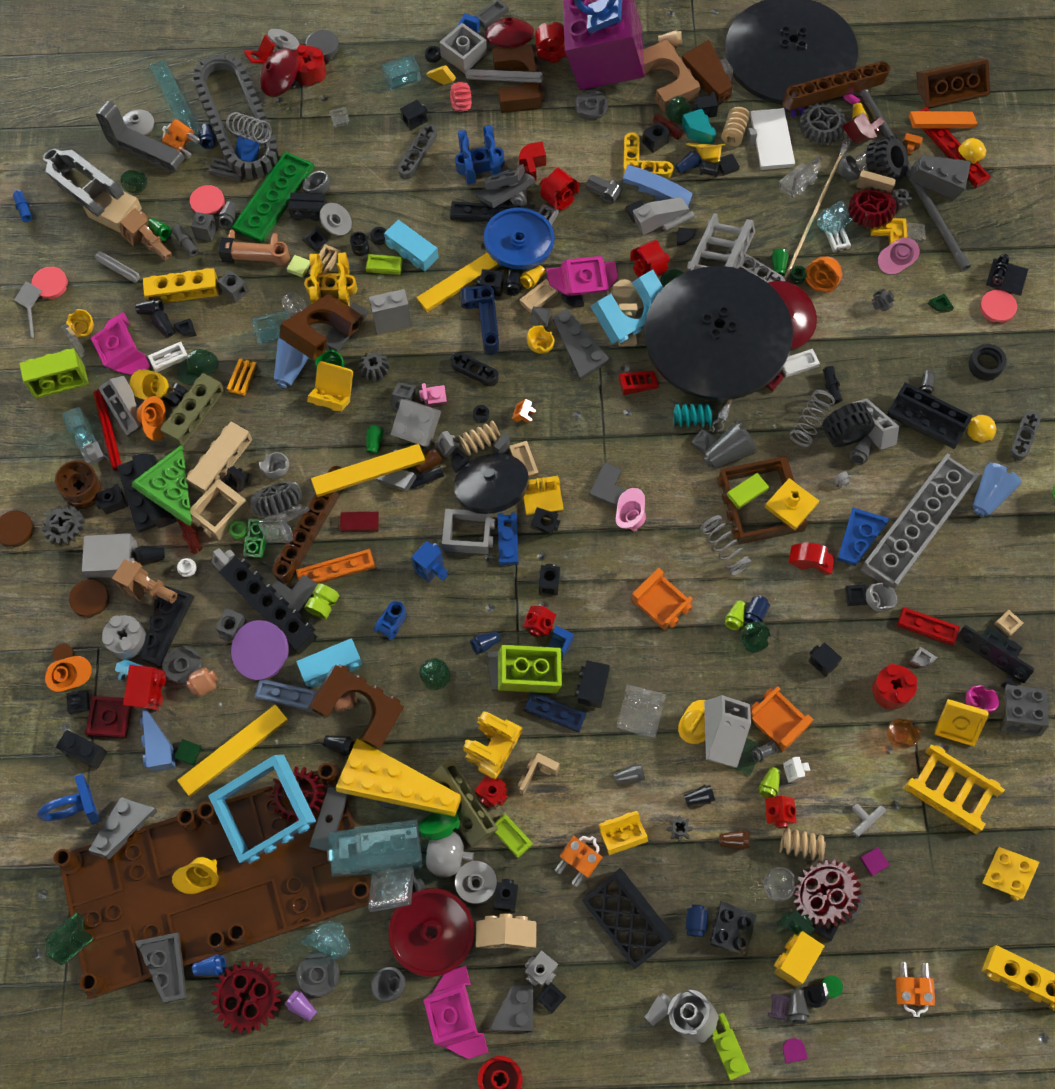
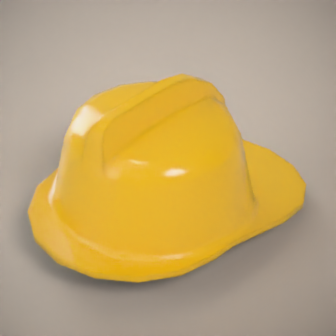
M686 143L687 146L696 147L701 160L705 159L707 162L712 163L719 162L722 145H726Z
M144 369L137 370L130 378V387L134 395L140 399L146 400L151 396L161 399L171 390L167 379L158 372Z
M706 700L693 702L680 719L678 732L680 737L687 743L699 744L705 741L704 701Z
M198 857L189 865L179 868L172 876L174 887L185 894H196L216 886L218 883L216 859L210 860L205 857Z

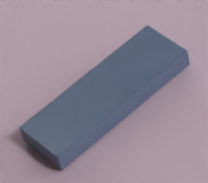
M263 679L259 680L254 698L311 711L308 709V706L317 691Z

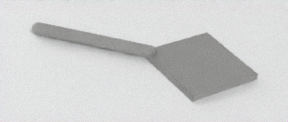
M26 281L14 300L27 308L30 337L34 338L31 308L42 290Z

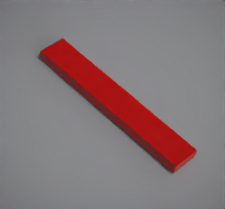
M925 107V108H923V109L920 110V111H930V110H929L927 107ZM922 128L949 159L967 161L959 152L961 144L947 128ZM978 162L970 164L968 180L975 188L990 180L991 176Z

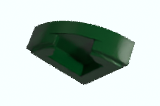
M945 294L935 297L928 302L930 307L939 312H950L954 309Z

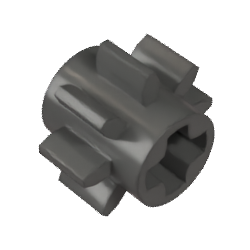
M902 188L897 191L893 190L891 198L895 199L896 210L907 209L912 200L911 197H908L909 191L907 192Z
M885 289L876 291L873 294L872 305L875 310L878 308L881 311L890 309L893 306L892 302L895 301L891 290L888 292Z
M680 815L676 821L670 819L669 822L672 827H667L666 831L672 834L670 839L672 840L675 837L679 843H681L683 837L689 839L690 835L687 832L693 830V827H688L689 819L684 821ZM682 826L684 828L683 832H676L677 827Z

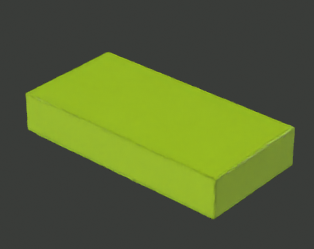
M368 254L366 272L401 275L403 257Z
M756 473L727 492V496L740 509L766 492L769 486Z
M503 814L495 822L498 830L494 834L517 858L521 857L533 845L529 838L506 814Z

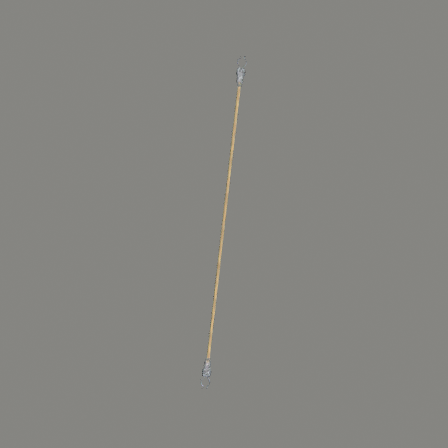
M846 132L840 145L838 159L784 275L785 282L835 174L839 161L851 146L852 140L847 139ZM732 399L726 401L713 425L722 422L721 424L724 428V423L729 416L728 413L731 408Z

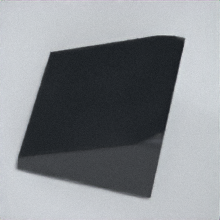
M318 227L302 239L315 252L328 241Z

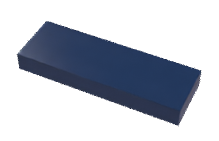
M530 692L523 709L524 712L578 733L587 715L586 712L534 692Z

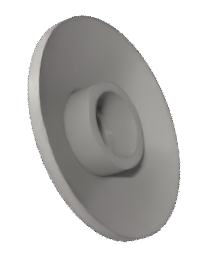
M270 29L268 31L269 39L279 49L296 50L300 45L299 41L292 34L284 30Z
M137 109L130 111L122 118L127 128L145 136L154 127L153 116L145 110Z
M328 203L321 208L320 221L329 233L343 236L350 231L352 221L345 208L336 203Z
M468 862L456 874V891L466 902L472 904L483 903L496 890L497 879L495 872L484 862ZM474 880L480 881V885L478 887H474L472 885V882Z

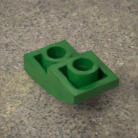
M248 519L243 556L263 558L269 520Z

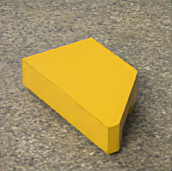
M446 65L430 70L426 74L427 77L443 85L452 83L456 79Z

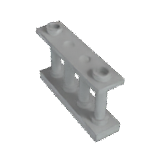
M714 213L711 220L707 222V229L692 260L688 262L687 271L709 267L701 265L704 258L726 262V267L739 269L755 234L753 220L747 219L744 226L736 227L720 224L717 214ZM717 230L739 234L738 239L735 241L715 238L714 236ZM710 244L733 248L731 254L728 255L708 251Z

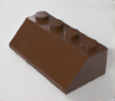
M979 58L916 72L917 89L927 108L990 94L988 59Z

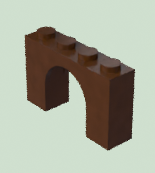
M532 44L492 49L494 70L539 72L538 64H535L537 55L536 51L532 49ZM525 82L515 87L498 88L501 113L541 108V101H544L543 91L539 90L541 83Z
M327 294L315 303L308 305L299 313L297 312L291 318L284 320L280 325L279 338L314 360L325 353L327 338L311 328L310 325L317 323L328 324L349 337L360 329L362 315L331 294Z
M341 664L339 666L334 665L309 704L308 709L325 719L329 717L337 701L344 693L357 692L362 694L369 701L372 713L370 721L359 740L375 749H380L404 706L400 704L401 701L399 699L383 694L384 691L375 685L373 687L368 685L365 678L359 675L355 677L349 673L350 670Z

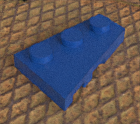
M852 508L837 561L856 566L890 519Z

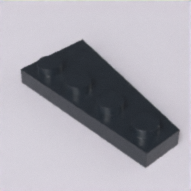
M165 585L164 587L177 593V598L174 603H170L160 597L155 599L153 617H150L149 633L146 634L140 657L143 661L157 666L161 665L194 599V596L190 593Z

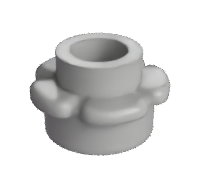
M846 471L836 475L833 478L834 485H839L840 488L848 485L851 475H848Z

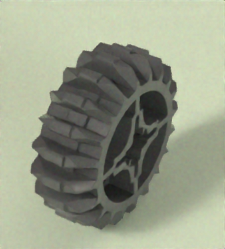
M823 102L820 105L815 103L813 106L809 105L803 111L799 126L801 134H804V139L809 138V142L814 141L816 145L818 143H821L822 146L825 143L830 145L832 142L836 143L842 137L845 131L843 125L846 124V119H844L845 117L841 113V109L836 110V105L832 107L829 103L827 105H824Z
M294 481L274 483L254 493L250 498L251 506L258 516H272L273 514L285 512L300 503L302 492L297 482Z

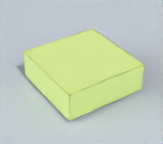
M294 255L287 267V272L303 278L310 267V260Z

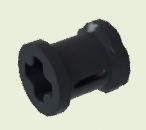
M703 159L700 175L708 174L716 178L720 162L712 163Z

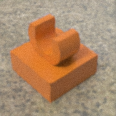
M906 133L903 145L907 146V154L912 155L914 148H920L923 137Z
M524 399L517 403L511 419L515 422L521 420L526 423L531 422L533 419L528 416V413L532 415L536 412L534 408L530 407L532 402Z

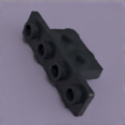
M964 625L957 635L956 641L1022 683H1025L1035 670L1032 666L1018 658L1023 647L1019 646L1015 641L1008 639L996 629L987 626L981 635L969 626Z

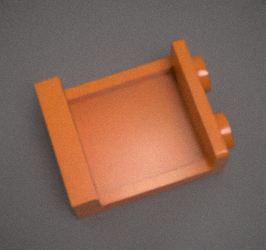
M660 568L651 574L632 593L631 601L665 631L669 627L673 628L679 622L678 618L682 614L686 615L693 607V598L691 596L687 598L664 578V572Z
M777 686L774 690L770 688L763 695L765 699L760 704L756 702L750 708L751 722L784 752L812 724L814 719L809 714L804 716L780 693L781 689Z

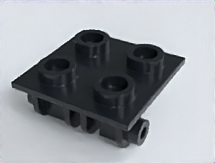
M1002 254L998 259H993L986 285L1021 296L1028 269L1008 263L1009 257L1007 254Z
M720 901V905L717 907V917L714 919L715 925L712 927V937L709 939L710 945L717 948L722 947L747 957L756 915Z

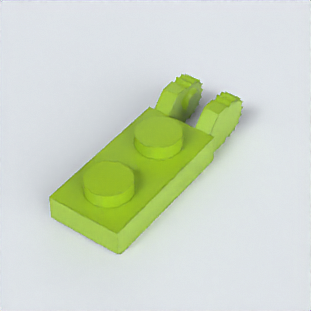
M721 1013L719 1014V1020L725 1032L718 1034L717 1029H715L712 1034V1041L729 1080L749 1073L750 1069L735 1034L730 1029L725 1014Z

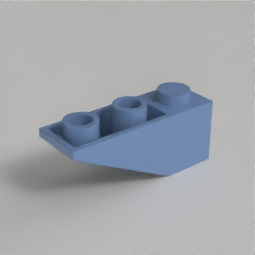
M142 709L143 716H140V724L144 728V735L141 736L142 745L145 747L146 753L143 755L144 766L151 772L176 768L174 747L146 709Z

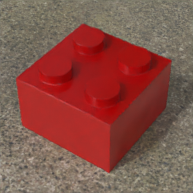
M129 665L123 705L159 711V706L163 702L162 686H165L166 683L165 671L154 667Z

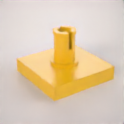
M789 478L765 504V508L796 530L819 504V500Z
M948 699L936 725L934 735L975 747L988 718V711Z

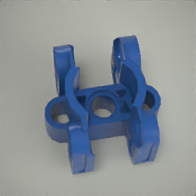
M492 125L483 128L485 147L469 149V138L466 131H458L460 153L455 157L456 171L461 175H465L467 185L476 184L475 174L490 171L491 176L501 173V168L504 166V151L499 147H495Z

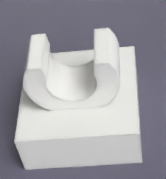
M800 757L791 758L783 763L788 783L799 781L805 777V772L810 771L809 764L801 763Z

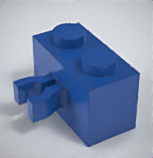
M426 541L411 557L414 572L428 583L435 576L444 581L448 577V571L444 568L442 550L435 543L430 544Z

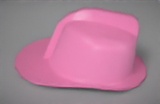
M898 239L881 251L878 257V265L884 273H899L918 259L920 248L913 239Z
M630 488L619 497L616 523L621 528H628L636 532L646 520L645 495L638 488Z

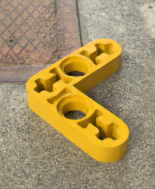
M631 132L625 135L624 173L628 165L641 169L650 167L653 169L652 173L666 179L671 178L673 175L672 163L667 161H639L640 138L638 134ZM630 140H633V146H630ZM634 153L636 156L634 158H630L627 156V154Z

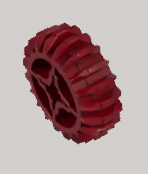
M865 188L863 191L858 190L849 200V218L853 219L854 223L858 222V226L863 225L865 228L871 227L873 229L877 227L880 229L881 226L886 227L895 217V199L891 198V194H886V191L882 192L879 189L874 190L871 188L868 190Z
M295 766L293 774L302 793L306 794L304 795L305 799L313 797L309 805L311 812L313 809L320 811V807L316 806L317 802L323 804L324 800L318 798L325 795L324 791H318V789L324 787L323 783L316 785L320 777L316 776L312 779L314 775L312 770L306 775L307 768L303 767L301 773H299V768ZM274 778L273 781L277 783V786H270L269 789L275 791V794L268 795L269 798H275L274 801L270 802V806H278L273 812L276 814L282 811L279 816L281 819L288 815L287 822H291L293 817H295V822L299 821L295 811H288L283 806L281 799L289 798L285 791L281 792L283 788L281 782ZM300 778L308 780L313 791L303 790Z

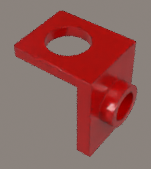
M264 35L258 51L244 50V54L251 63L264 64L273 53L275 44L269 39L268 35Z

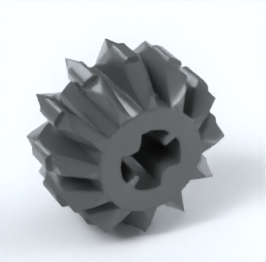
M373 350L371 354L365 352V357H360L358 365L361 376L366 377L367 381L373 378L374 382H376V378L383 380V375H388L390 367L386 355L382 356L380 351L375 354Z

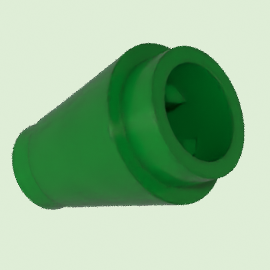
M155 218L148 220V227L156 237L159 236L162 241L170 238L172 232L168 225Z
M779 248L773 250L771 259L773 270L784 276L789 254L786 249Z
M370 425L366 430L367 453L377 454L384 436L382 427Z

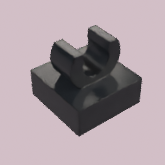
M232 466L227 470L225 483L239 493L244 490L245 483L248 482L250 474L245 475L242 473V468L237 469Z
M87 690L66 693L69 714L90 710L89 692Z

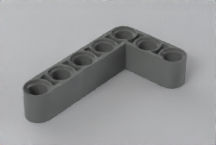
M106 101L97 112L96 117L105 138L113 146L171 172H175L185 159L184 155L177 149L127 128L119 109L112 102Z

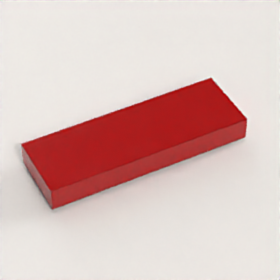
M902 607L896 624L897 627L951 646L955 645L960 626Z

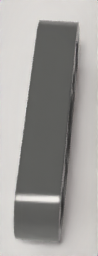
M1034 411L1026 412L1021 419L1010 448V456L1014 460L1021 461L1025 459L1030 451L1041 420L1039 414ZM1029 418H1031L1033 422L1030 427L1027 426L1029 423ZM1020 433H1028L1030 439H1023ZM1020 444L1023 445L1021 454L1017 453Z

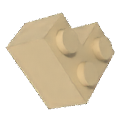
M500 914L499 918L497 916H485V920L476 921V947L486 949L536 948V921H530L526 916L512 918V914Z

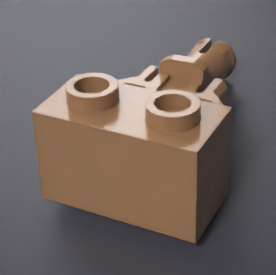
M134 208L120 221L121 236L133 247L141 242L148 247L149 251H155L164 261L168 260L172 253L161 243V238L159 236L156 237L149 229L146 214Z
M124 559L112 577V580L124 594L139 601L145 593L153 599L160 597L170 603H174L177 598L176 592L164 587L162 581L157 580L156 582L148 577L149 573L143 570V566L134 560L130 562Z

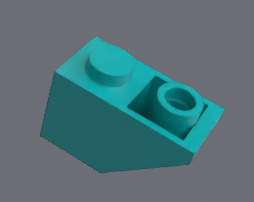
M702 109L683 114L682 127L688 139L714 145L716 131L714 127H711L707 114L705 115Z

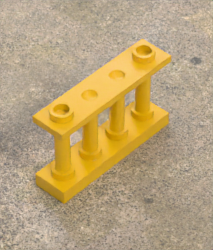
M931 744L925 751L931 757L918 779L911 778L903 789L977 835L986 824L981 821L980 817L993 795L996 797L1000 796L1005 789L1000 787L1001 785L997 781L987 779L948 755L942 747ZM937 761L949 768L937 789L931 790L926 787L925 782ZM957 772L967 778L955 801L950 802L944 798L943 794ZM975 783L985 789V792L973 813H968L963 810L962 804Z

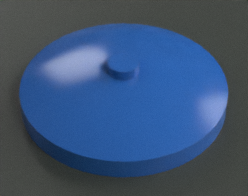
M510 208L503 210L489 220L484 231V245L487 253L494 261L511 269H529L540 265L550 256L554 247L555 236L550 222L543 215L531 209Z

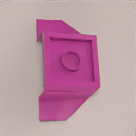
M602 256L567 259L562 262L559 268L546 269L549 285L567 296L607 292L618 278L615 262L604 263Z
M122 312L108 320L104 329L92 336L91 340L105 367L113 371L133 375L137 370H148L151 366L145 354L137 350L127 329L130 323L125 313Z
M463 966L444 974L433 993L424 999V1004L434 1044L446 1047L470 1059L489 1052L484 1033H478L466 990V987L470 986L471 983L467 968Z

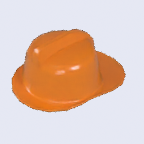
M148 397L138 407L136 415L139 423L142 424L145 435L151 440L158 441L164 438L160 429L166 420L165 405L159 397Z
M72 656L51 663L45 673L47 687L52 691L61 692L85 684L92 673L90 662L84 657Z

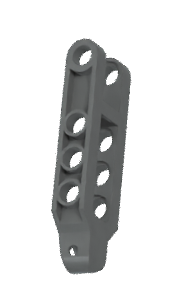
M51 149L43 156L47 164L46 173L49 174L53 182L97 217L104 212L103 207L93 200L100 193L106 191L116 200L124 195L122 189L113 180L72 149L65 151ZM76 168L91 181L81 189L80 187L77 188L70 179L67 180L63 175L70 169Z

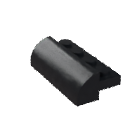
M906 382L887 413L888 417L952 449L956 448L973 415Z
M154 455L132 456L133 460L117 466L138 533L156 526L160 529L177 522L174 515L132 487L134 480L158 463Z

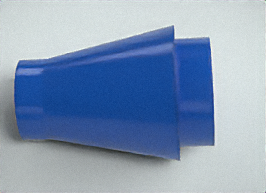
M216 954L192 965L194 976H219L221 973L226 972V960L223 955L219 956Z

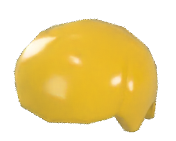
M969 138L959 146L960 154L967 161H971L972 164H975L977 161L981 162L985 158L987 150L984 143L978 139Z
M76 309V312L68 315L66 329L73 337L85 338L92 333L94 328L93 318L86 310Z
M541 325L533 326L529 329L527 344L533 352L545 354L553 349L555 340L551 331H545L544 326Z
M985 415L973 417L967 426L968 436L980 443L992 441L997 430L995 421Z

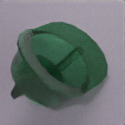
M195 349L179 365L177 376L182 383L193 384L202 373L209 375L215 371L218 366V359L216 355L208 350Z

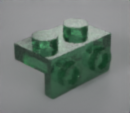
M795 910L792 914L788 911L776 922L779 927L775 931L779 933L788 926L796 935L801 931L810 935L815 929L812 927V921L806 915L802 916Z
M76 912L73 916L67 918L60 927L50 932L45 939L46 956L60 965H64L93 940V936L84 930L83 916Z

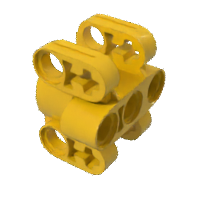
M346 252L337 254L338 263L336 264L339 273L323 274L320 254H310L311 276L306 278L304 285L307 294L310 296L311 304L327 294H331L335 298L339 297L338 300L350 307L349 296L356 294L358 288L354 276L349 275V262Z
M483 711L481 716L478 717L477 723L480 724L478 729L486 734L491 741L488 746H485L477 741L465 740L463 751L467 753L465 759L478 766V771L496 779L511 751L514 749L523 727Z

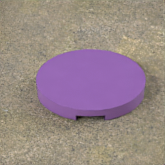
M256 620L245 624L236 633L232 642L231 655L235 667L242 675L254 680H265L279 673L285 659L288 657V642L284 632L268 621Z

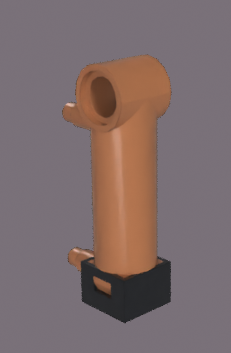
M234 230L229 231L227 238L221 237L218 253L222 262L234 263V260L237 259L274 262L278 266H285L290 262L288 247L284 242H278L277 233L272 234L270 244L235 242Z

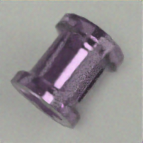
M771 994V1010L767 1016L787 1021L786 1009L787 1002H790V997Z

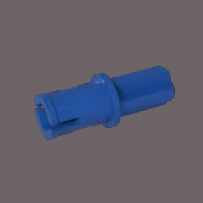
M15 190L13 193L16 203L15 208L19 211L21 220L29 222L33 218L29 210V203L25 200L21 190Z

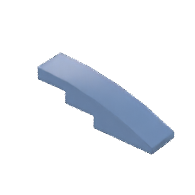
M631 165L627 166L622 180L623 183L639 187L640 192L654 195L657 201L682 197L686 205L689 206L693 195L690 191L662 176Z

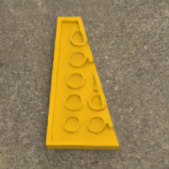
M356 739L336 785V791L340 793L455 817L461 801L460 794L359 739Z

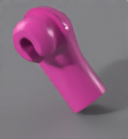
M853 93L843 95V98L851 105L861 101Z

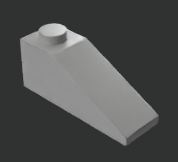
M682 197L646 203L633 210L636 225L642 234L645 235L690 210Z
M124 376L109 379L98 388L126 436L141 427L136 415L137 407L134 393Z
M867 398L853 402H862L867 407L875 422V427L867 436L880 450L897 444L899 426Z

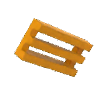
M239 358L227 391L245 396L257 368V363H251L249 360L243 361V359ZM248 367H250V370H249L248 375H247V377H246V380H245V382H244V384H243V387H242L241 390H239V388H240V386H241V384H242V382H243V380H244L246 371H247Z

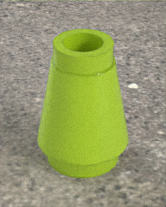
M737 600L725 617V626L727 628L739 630L743 626L747 607L745 602Z
M770 767L759 785V794L762 797L771 798L778 795L781 774L778 768Z

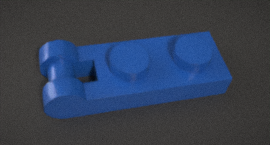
M498 513L499 565L518 564L517 513H511V515ZM511 522V526L504 527V523Z

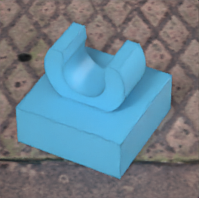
M126 659L116 663L115 671L120 672L118 679L121 681L125 678V674L128 675L129 665H143Z

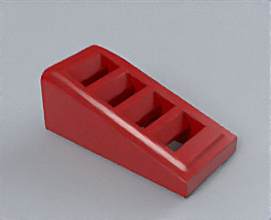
M654 371L619 374L618 380L623 396L659 387ZM648 377L651 378V381H652L651 384L648 383V380H647Z

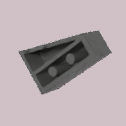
M922 155L911 166L908 180L955 200L966 189L971 161Z

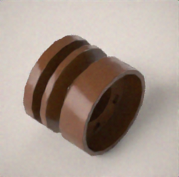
M80 460L66 462L56 473V487L69 506L85 509L96 503L95 499L98 498L97 493L102 491V485L94 469L88 463Z

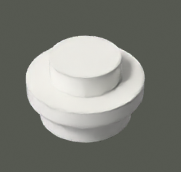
M182 559L177 565V571L182 577H190L197 570L196 563L192 559Z

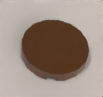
M18 510L9 511L1 515L0 543L7 547H19L25 544L31 538L34 529L31 518L26 513Z
M92 579L76 584L69 596V603L74 612L88 618L102 613L109 602V593L106 587L101 582Z

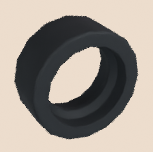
M982 344L975 348L969 358L968 365L972 374L977 378L994 380L1004 370L1007 358L1003 350L998 346ZM979 355H989L997 361L998 367L992 370L985 369L978 363L977 357Z

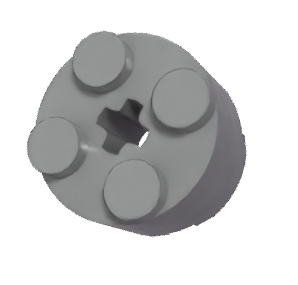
M116 615L105 625L102 633V642L118 659L130 660L142 653L146 632L135 618L126 615Z
M688 990V992L677 994L671 1000L668 1007L671 1026L684 1039L690 1042L703 1043L716 1029L719 1019L716 1009L702 993L696 990Z

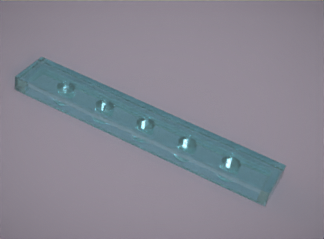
M165 59L149 65L174 117L191 128L196 137L200 136L201 130Z

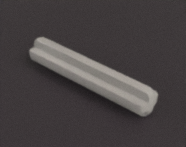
M98 251L95 254L98 262L130 281L137 283L140 279L139 273L102 251Z

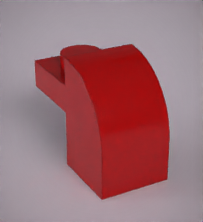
M543 141L530 143L524 146L519 153V165L523 164L525 173L533 176L536 182V167L546 166V152Z
M799 543L791 546L789 563L800 570L814 568L825 575L832 574L835 556L827 552L828 547L816 543Z

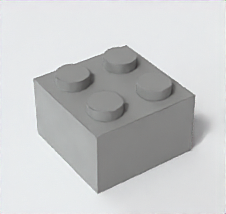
M463 23L439 42L441 57L463 73L473 67L487 54L486 39Z
M401 399L390 435L422 446H431L441 411L407 399Z

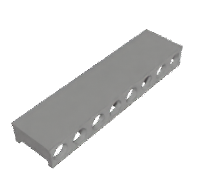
M947 453L864 562L860 570L877 582L883 583V586L886 588L892 587L895 590L980 474L971 472L951 459L950 454Z

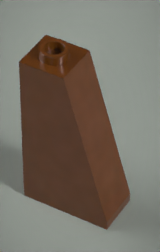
M709 40L682 55L685 66L691 70L692 76L699 82L700 88L708 96L711 95V92H715L718 105L727 102L731 98L733 86Z

